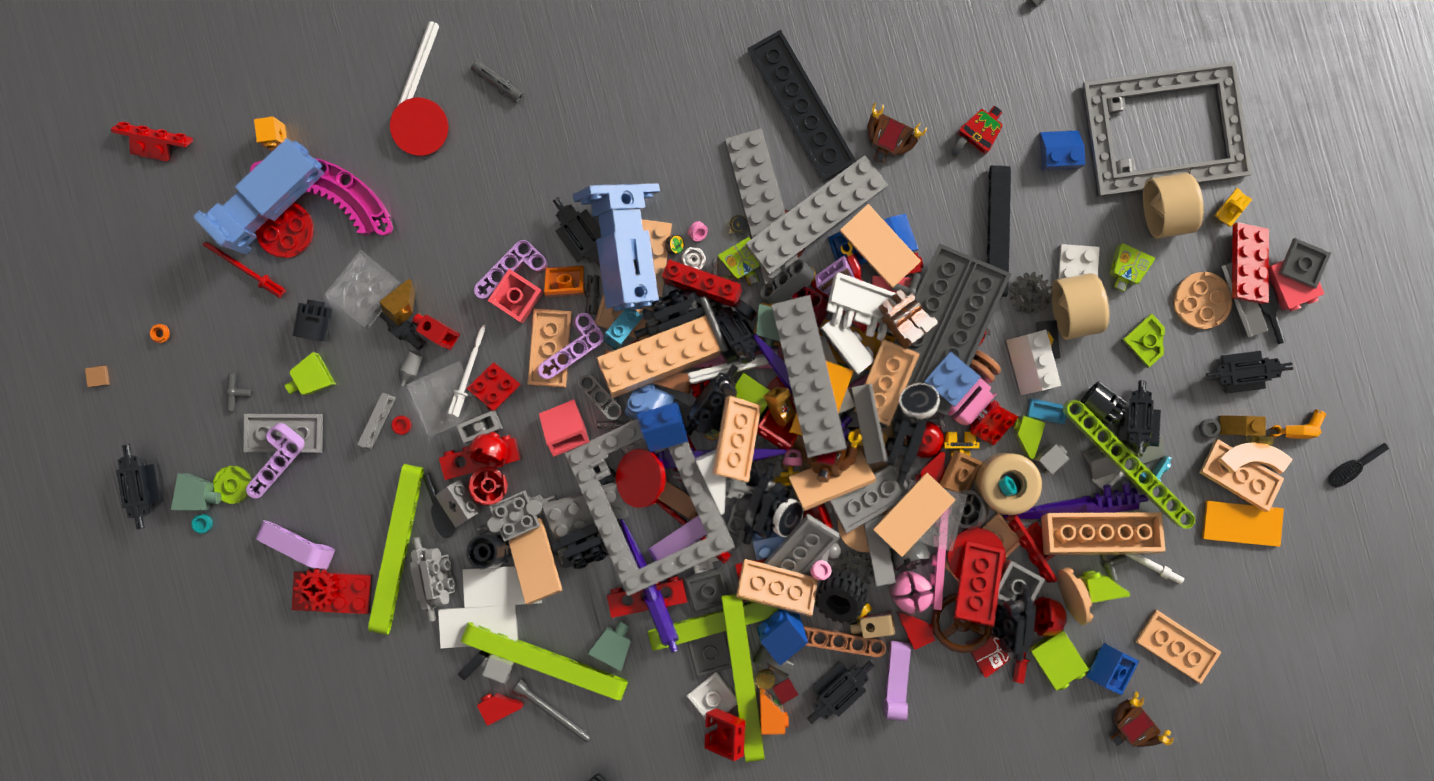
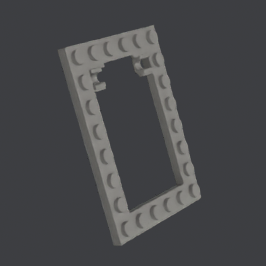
M1236 62L1083 83L1099 196L1143 191L1147 179L1179 173L1191 174L1197 183L1252 175ZM1217 85L1228 159L1135 171L1133 159L1116 160L1109 119L1110 113L1126 110L1124 97ZM1117 98L1118 103H1112V99ZM1123 167H1127V173H1123Z
M638 419L599 436L589 443L565 452L628 596L735 547L697 465L688 442L668 448L708 538L638 569L599 481L611 475L604 460L609 457L608 454L641 439L645 440ZM664 448V449H661V450H657V451H655V453H658V452H660V451H663V450H665V449H667V448ZM596 466H599L601 470L598 474L594 470Z

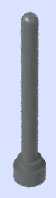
M520 679L512 690L513 694L526 697L584 742L591 740L590 735L529 691V687L526 686L527 683Z

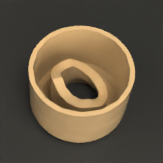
M1179 173L1146 180L1143 188V210L1147 227L1155 239L1191 234L1200 228L1204 211L1200 187L1191 174Z
M1088 273L1057 279L1052 282V310L1054 319L1057 320L1058 331L1063 339L1069 340L1100 334L1107 329L1109 323L1108 299L1104 286L1097 275Z
M999 453L988 457L982 462L974 480V487L976 493L982 496L990 510L1005 515H1018L1028 511L1036 504L1042 490V479L1039 470L1028 458L1018 454ZM1008 472L1014 473L1021 483L1019 493L1010 497L1004 495L999 488L1000 478Z

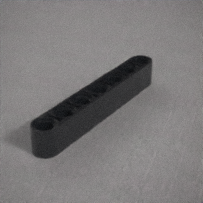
M990 165L988 177L987 264L1009 272L1011 167ZM1009 281L1001 297H1007Z

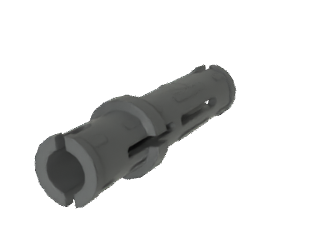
M478 59L474 61L471 70L498 88L501 94H506L516 103L522 99L524 93L511 85V81L503 79ZM484 71L487 72L489 75H491V76H492L493 78H495V79H492L490 76H488L487 74H485ZM499 83H502L504 86H506V87H507L508 89H510L511 91L507 90L505 87H503V86L500 85Z

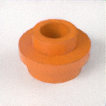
M156 324L151 328L150 337L154 342L164 343L169 339L170 331L167 326ZM160 330L163 331L162 337L158 336Z

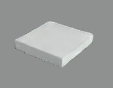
M718 672L711 674L686 695L704 719H706V712L715 708L728 712L737 705L735 693Z

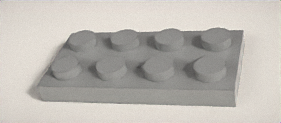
M244 414V452H277L278 449L270 444L266 438L267 432L277 423H284L302 437L305 446L301 452H323V414ZM275 431V434H276L278 437H281V433L278 432V431ZM290 443L291 448L297 450L295 444Z
M887 464L873 472L876 482L829 501L844 532L848 533L892 508L907 494L910 488L906 480L904 484L896 482L900 472L899 466L894 464L892 467Z
M616 481L602 485L616 519L628 517L624 501L617 490ZM582 492L543 504V510L555 540L595 523Z
M807 515L763 564L805 575L812 565L840 538L839 533L812 516Z

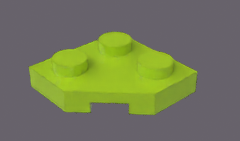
M1151 313L1122 340L1149 368L1164 355L1163 335H1165V327Z

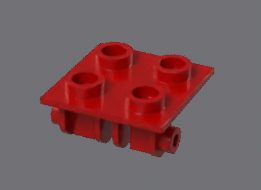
M493 362L466 389L487 405L486 408L489 411H496L521 384Z
M996 400L986 406V411H982L984 417L979 414V418H976L969 428L971 434L992 445H995L1019 418L1014 413L1001 407L1000 403Z

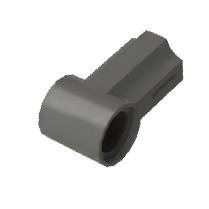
M763 644L753 659V662L767 670L770 669L785 678L788 677L794 666V663L789 660L779 665Z

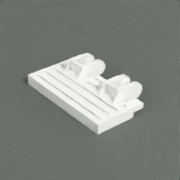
M836 273L834 274L826 311L833 313L832 324L837 325L841 320L844 310L843 327L846 329L850 327L855 312L854 321L868 325L866 335L869 337L874 335L877 323H879L877 339L882 341L885 338L888 327L886 323L884 324L881 321L884 315L878 307L887 299L894 307L897 304L891 298L895 293L847 275Z

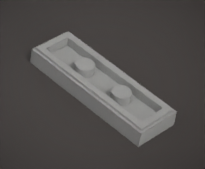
M382 392L357 445L368 449L373 448L396 397Z

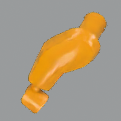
M1315 409L1308 424L1285 425V429H1282L1279 425H1274L1270 429H1275L1278 433L1269 436L1277 438L1281 434H1285V438L1292 439L1317 438L1321 434L1320 427L1327 414L1323 411L1319 413V410Z

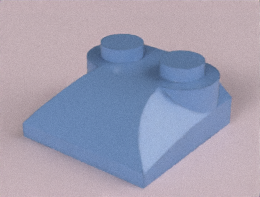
M653 383L633 390L625 409V416L638 419L637 413L671 404L676 396L655 387Z

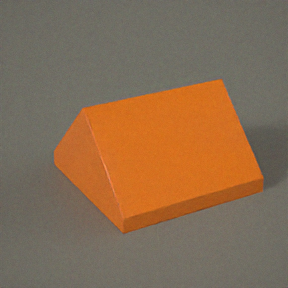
M584 265L546 268L544 288L546 297L585 295Z

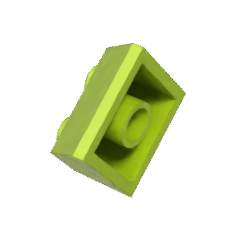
M1087 570L1083 571V575H1078V578L1082 580L1086 587L1091 603L1130 596L1127 590L1107 576L1100 574V572Z

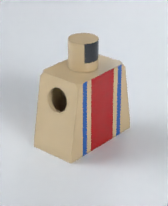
M886 610L866 614L860 618V621L850 623L851 633H863V638L894 635L896 627L893 611ZM868 623H872L875 627H869Z

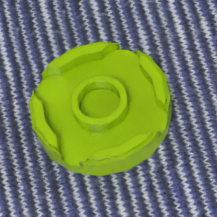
M240 466L224 467L216 473L213 479L214 492L221 493V501L224 503L236 504L242 502L249 497L246 487L252 481L251 475Z

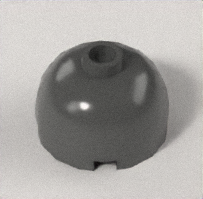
M963 490L960 494L953 497L955 501L949 507V515L956 526L963 529H976L984 524L989 515V506L979 493Z
M919 540L902 557L895 550L892 553L894 569L899 572L913 570L919 564L925 566L932 561L927 546Z

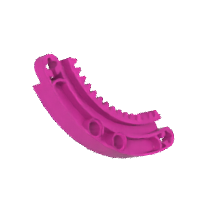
M315 158L322 166L326 167L325 174L304 193L307 194L308 192L312 195L322 196L339 206L350 217L349 219L354 222L353 226L358 228L356 232L360 235L369 236L373 232L381 236L391 234L393 225L390 220V214L377 195L350 172L335 164ZM263 160L258 161V162H255V163L251 166L250 172H251L257 165H259ZM346 177H350L348 185L343 184V180ZM380 220H382L384 224L388 225L385 228V232L381 229L379 230V228L381 227Z

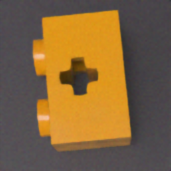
M275 117L254 119L257 143L270 151L276 149L287 138L285 124Z

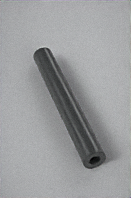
M707 297L699 299L721 353L728 351L729 349Z

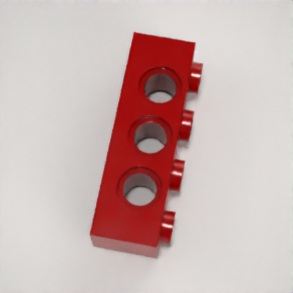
M670 259L662 274V279L666 285L684 291L694 290L698 296L707 297L709 300L734 308L742 293L741 284Z
M510 435L500 437L505 442L508 451L505 464L522 460L516 437L511 438ZM469 446L463 447L462 452L455 453V450L444 452V456L439 458L444 480L474 473L482 467H495L496 463L489 462V465H485L470 457L471 453L467 454ZM460 456L466 460L464 467H460L457 464Z
M678 575L667 578V581L655 583L657 590H661L663 587H668L671 590L670 596H663L666 607L687 603L683 578H679ZM622 587L610 589L611 592L607 594L611 618L648 611L642 598L643 590L630 595L633 598L632 604H625L623 602V596L627 595L625 590H622Z

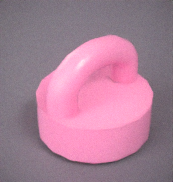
M700 221L694 222L687 231L689 237L695 242L703 240L708 233L707 227Z
M790 448L785 453V457H783V464L802 466L801 452L798 449ZM795 453L797 458L789 457V455Z
M820 560L812 565L810 572L814 579L822 581L830 576L831 567L827 562Z

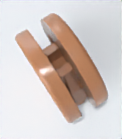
M979 350L976 351L969 367L983 381L992 383L995 380L994 375H999L1001 368L991 357Z

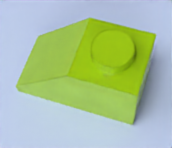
M1019 416V419L1013 425L1014 435L1025 457L1034 460L1046 423L1026 416Z

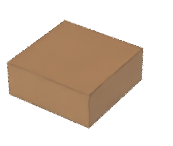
M107 366L85 368L87 387L110 385Z

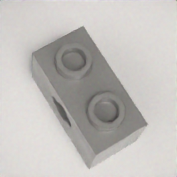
M490 411L456 425L463 443L472 442L477 435L503 429L496 411Z
M1046 444L1032 461L1043 473L1053 475L1070 458L1066 455L1068 453L1066 449L1060 444L1058 446L1056 444Z
M461 480L447 486L435 495L456 528L481 512L477 504L469 496V492Z
M493 654L485 658L482 669H484L483 676L505 684L511 676L515 662Z

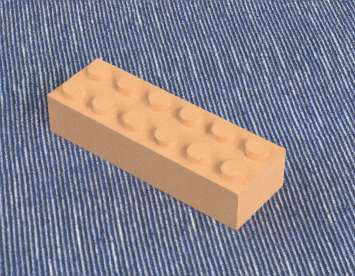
M706 316L597 357V361L612 398H615L720 356L721 350Z
M1162 512L1047 513L1041 516L1044 555L1159 554L1165 551Z

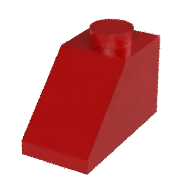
M939 452L918 470V474H915V484L925 473H928L940 484L944 476L945 452Z
M899 610L896 612L914 650L936 641L933 636L932 624L928 625L925 620Z
M488 693L480 698L481 701L477 704L487 726L524 706L523 701L499 693L493 695Z

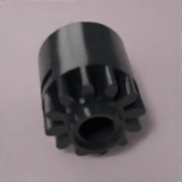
M307 299V304L298 303L292 336L326 342L332 309L325 308V302Z
M1100 381L1093 384L1080 400L1106 427L1112 423L1116 424L1125 414L1123 408L1126 401Z
M501 535L476 536L467 546L468 561L473 567L478 569L502 567L503 563H508L506 558L511 556V553H508L510 545H506L507 541H504Z

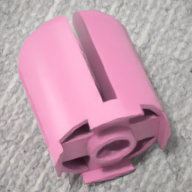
M980 378L956 407L951 406L948 415H953L952 419L961 425H970L997 393L992 394L989 391L991 387Z
M913 571L898 573L895 577L896 583L890 585L892 600L902 611L909 614H915V609L919 613L925 611L933 599V593L929 591L932 589L930 583L920 574ZM911 588L914 589V592L911 593L912 595H909Z

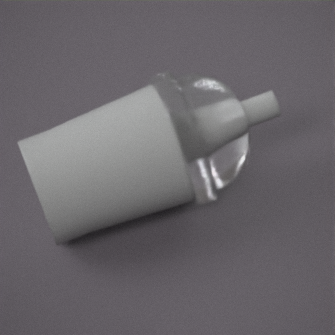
M409 350L401 368L398 370L399 378L402 380L401 386L404 387L406 382L410 383L416 379L423 359L421 354Z

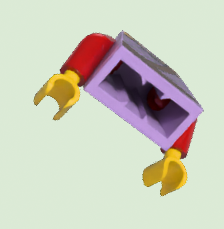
M848 242L850 246L849 251H846L843 245H841L842 253L847 254L848 257H841L820 273L814 275L815 277L811 281L810 285L824 298L829 299L834 274L841 273L858 280L862 279L861 266L856 255L852 253L853 245Z

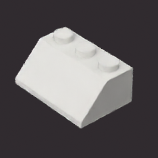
M842 316L837 325L832 324L831 320L819 330L825 335L827 341L849 369L853 370V374L857 375L874 361V353L868 346L864 347L862 345V338L856 331L852 332L850 328L846 329L843 327L844 316Z
M1047 330L1006 340L1020 395L1061 386Z

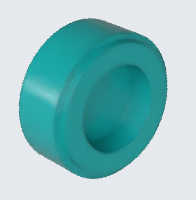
M1006 476L999 480V486L1007 497L1016 494V485L1010 477Z
M206 514L196 515L191 522L192 529L199 534L210 531L213 526L211 517Z

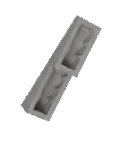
M882 513L864 523L876 586L896 583L889 545L873 530L883 519Z

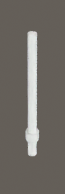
M1124 554L1159 573V576L1165 579L1169 578L1180 585L1184 582L1183 577L1172 572V569L1165 565L1161 566L1140 554Z

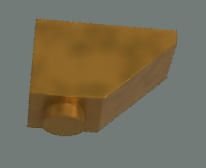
M410 279L406 280L379 301L383 313L397 325L408 320L413 314L415 289Z
M1219 415L1221 428L1219 434L1266 435L1265 416Z

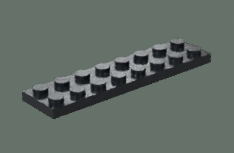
M782 30L749 47V54L822 181L827 180L857 162Z

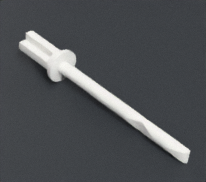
M485 325L479 329L475 347L471 352L459 390H453L454 395L447 413L451 416L459 417L464 399L468 396V394L464 393L485 332Z

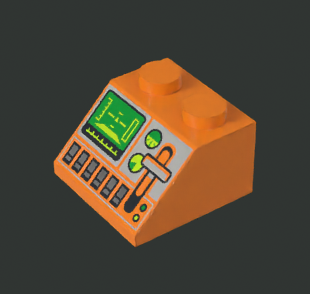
M759 688L761 734H785V728H789L787 712H784L783 706L764 688Z

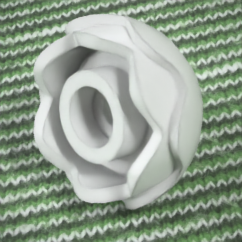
M690 247L682 255V263L684 265L699 270L706 262V257L700 248Z

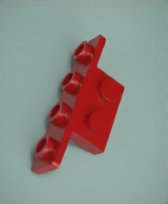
M119 122L111 128L112 133L129 136L130 154L166 162L170 160V145L187 147L193 142L192 137H188L183 133L173 134L163 129L153 130L147 126L130 125L128 122Z
M1017 515L1008 516L1006 519L1009 522V528L1016 533L1020 545L1027 550L1030 561L1040 571V577L1044 578V581L1047 583L1058 581L1047 563L1055 555H1044L1042 528L1038 522L1035 521L1025 528Z

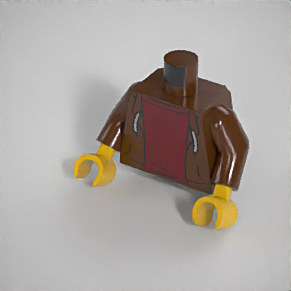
M876 103L872 105V114L867 124L868 139L872 142L871 147L877 150L873 159L879 163H884L887 155L895 158L896 155H903L912 150L919 141L920 136L926 133L927 127L923 132H920L918 127L921 123H918L915 129L882 114L883 104L881 110H875Z
M851 432L849 434V441H845L847 449L813 457L807 456L804 443L805 457L808 464L812 466L813 472L818 473V481L827 483L830 476H841L843 471H846L855 463L858 451L857 444L863 438L861 434H858L856 441L853 439L855 433Z
M1134 692L1132 698H1128L1118 704L1112 722L1118 731L1110 736L1117 746L1125 740L1133 747H1147L1162 743L1170 745L1173 743L1174 738H1166L1171 733L1169 730H1165L1162 735L1159 734L1161 731L1141 707L1144 703V698L1138 700V692Z

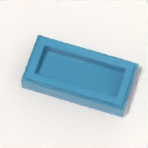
M1029 399L1026 417L1065 425L1066 416L1062 410L1063 405Z

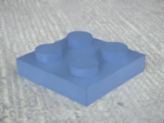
M950 352L925 380V383L934 387L939 395L956 407L981 377Z

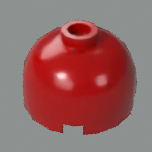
M927 420L926 430L917 452V457L931 458L942 449L944 435L937 424Z
M489 432L488 434L477 435L470 443L467 454L471 453L470 457L485 465L493 462L496 463L495 467H503L508 451L505 442L499 438L500 435Z
M482 467L474 472L468 481L469 496L479 505L490 506L503 499L507 492L508 483L504 474H501L495 467Z
M1038 598L1035 601L1034 632H1037L1039 636L1045 637L1059 634L1067 623V614L1064 606L1052 598Z

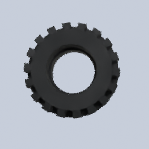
M835 570L834 573L831 571L830 576L822 580L815 596L816 607L819 608L821 614H825L824 617L827 619L831 618L834 622L844 623L846 621L849 623L852 619L856 620L861 615L867 599L866 585L864 582H861V578L855 577L853 573L849 574L845 570L842 572Z

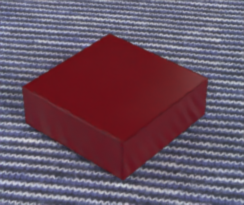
M789 677L772 686L781 704L798 696Z

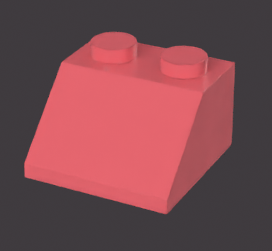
M508 269L488 301L524 324L544 294V291L511 269Z

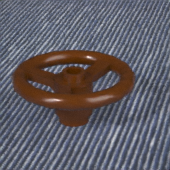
M957 593L950 594L942 599V610H933L931 620L933 633L938 641L951 651L960 653L974 652L987 643L992 635L993 626L985 625L984 628L973 622H961L960 619L953 618V624L941 632L939 624L941 612L948 604L954 601L956 603ZM971 630L981 635L979 640L968 645L955 644L947 639L956 631L966 632Z

